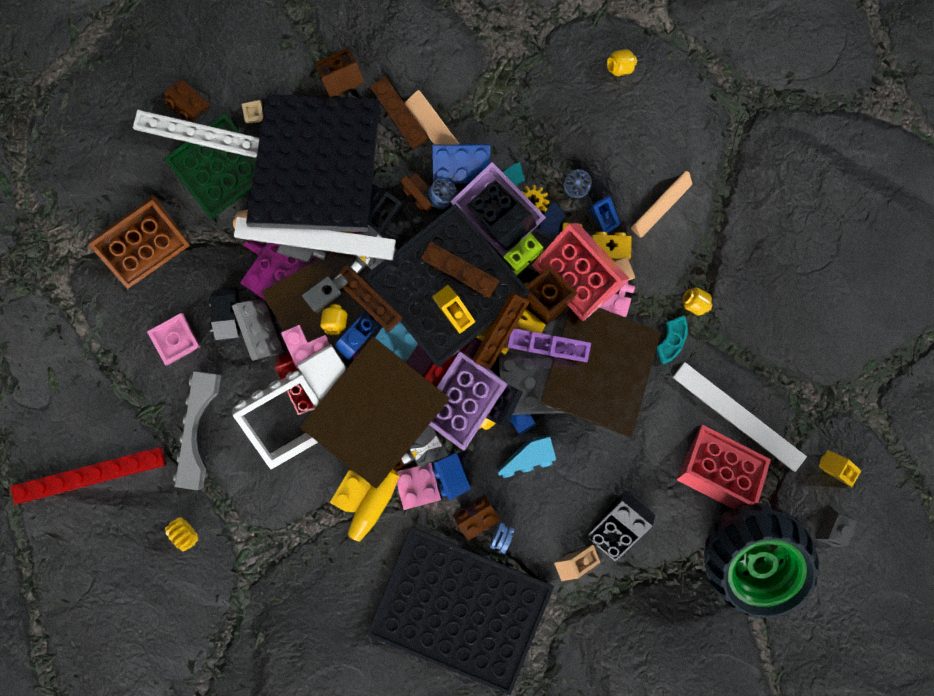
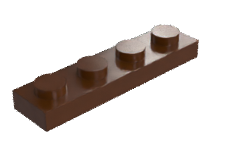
M386 77L370 86L371 91L380 100V104L412 150L428 141V137Z
M430 242L421 257L422 261L489 299L499 283L498 279L433 242Z
M348 265L334 277L336 278L339 274L344 276L348 283L343 288L388 332L403 319Z
M513 292L510 293L472 359L474 363L491 369L530 301L527 298Z

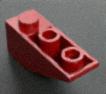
M290 353L275 358V368L281 380L289 372L293 373L299 370V368H296ZM300 383L286 390L298 415L316 408Z

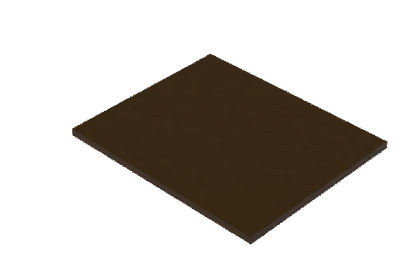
M331 252L326 255L324 260L318 259L262 291L264 298L284 331L300 325L307 342L326 335L329 343L341 359L345 356L334 346L366 310L342 287L340 289L342 294L325 308H329L332 304L340 305L341 309L347 313L346 329L339 335H331L325 333V330L320 326L323 309L318 313L314 312L302 295L326 277L333 280L346 265L350 267L357 258L355 255ZM365 266L358 275L373 289L364 278L372 270ZM331 287L325 289L326 295L332 292ZM381 324L364 342V344L361 347L365 346L373 336L375 337L377 335V333L382 327Z
M570 308L561 337L590 342L588 362L554 357L540 403L632 438L661 332L602 308H598L587 319L582 321Z
M373 336L300 428L377 489L447 404L450 397Z

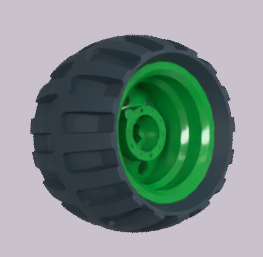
M764 503L739 505L736 509L730 512L726 511L721 515V519L712 525L709 537L706 539L704 557L708 578L717 594L729 606L740 613L743 612L753 618L765 617L767 619H773L775 616L783 614L788 615L798 606L804 605L808 601L810 593L814 592L819 575V559L815 544L806 528L795 517L776 506L769 507Z

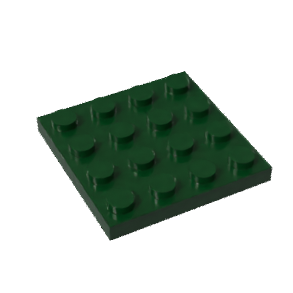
M226 113L208 125L240 133ZM185 142L164 158L211 220L251 191L256 158Z

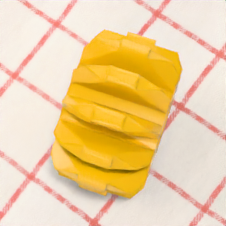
M532 185V190L530 191L529 187L526 186L524 188L525 192H521L529 200L534 198L536 201L534 206L539 211L546 212L547 208L544 205L549 204V200L545 199L548 194H541L542 187L536 191V185Z
M181 517L172 520L165 527L169 540L181 551L191 548L198 541L195 529Z

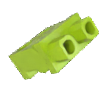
M529 233L504 256V262L517 276L529 265L528 261L533 262L544 252V247Z

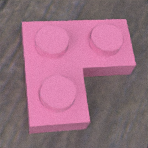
M300 325L281 333L297 369L298 363L330 345L326 335L307 342Z

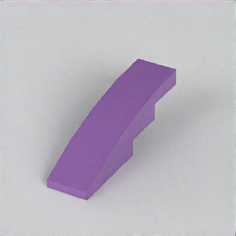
M514 328L507 340L506 347L588 362L591 343Z

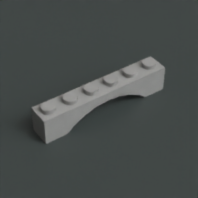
M193 371V375L190 376L189 386H191L190 394L186 398L188 408L187 413L183 416L185 427L184 432L180 435L181 451L177 454V462L179 464L173 478L175 487L200 490L204 487L206 468L198 452L197 429L205 408L219 393L221 375Z

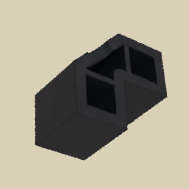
M237 287L214 290L211 297H209L211 308L209 328L211 334L214 333L215 340L238 338L241 330L232 308L236 303H240Z

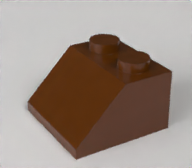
M349 48L314 63L330 98L340 96L344 91L357 88L365 82Z
M551 267L547 268L525 286L530 291V294L526 297L530 301L527 307L546 326L557 318L577 295V292Z

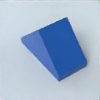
M609 195L593 204L588 210L602 232L608 233L620 225Z

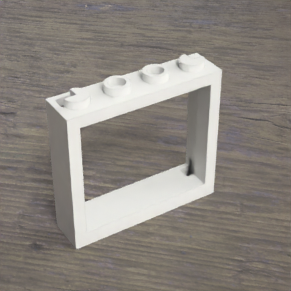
M300 369L293 373L289 372L280 381H273L269 384L268 388L263 391L258 390L254 392L249 399L240 400L239 404L233 407V417L270 469L318 442L305 433L274 452L269 453L243 415L299 383L315 407H317L320 400Z

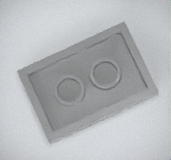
M264 299L236 303L232 306L252 361L279 355L284 352Z

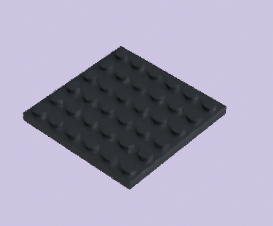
M456 204L394 252L393 260H384L364 276L377 294L403 318L400 322L437 368L493 324L511 292L525 298L530 294V291ZM430 242L498 279L499 283L490 299L422 261L421 257ZM447 285L458 295L475 320V323L460 334L432 298V296Z

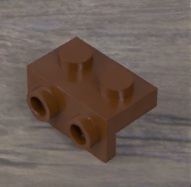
M183 79L165 91L164 102L167 107L173 109L184 121L195 123L196 117L210 108V103Z
M417 173L413 174L410 178L405 176L401 180L402 191L408 197L412 196L415 200L413 203L420 211L424 210L428 213L434 208L427 199L429 186Z
M485 495L477 498L474 502L453 514L457 526L468 541L501 521Z

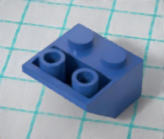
M457 452L434 462L432 470L436 479L440 478L441 480L439 487L443 497L447 496L448 500H451L471 489Z

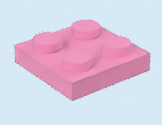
M183 313L147 331L165 365H169L201 347Z
M432 462L396 471L400 475L397 486L404 510L441 500L436 477L432 470Z

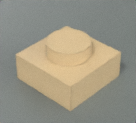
M260 100L242 104L246 124L262 121L264 111Z

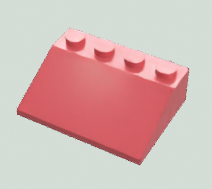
M579 223L568 224L532 264L539 274L551 267L577 292V295L568 306L582 321L587 319L617 293L630 279Z
M701 425L682 463L677 481L732 509H736L737 506L742 504L754 505L759 502L771 459Z

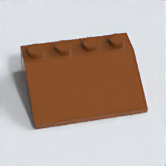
M154 195L93 236L88 244L127 289L190 246Z

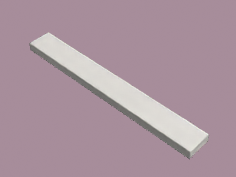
M137 110L133 125L134 130L249 157H257L259 138Z
M237 217L234 237L240 239L393 260L396 243L394 239L331 230L247 227L246 218Z
M683 362L673 375V379L792 471L796 472L806 459V455L687 363Z

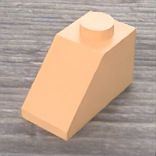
M590 545L565 555L554 564L561 581L580 578L597 566L600 560L594 545Z

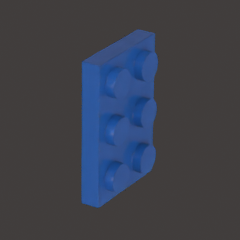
M490 144L432 145L433 182L443 178L453 184L470 183L490 164Z

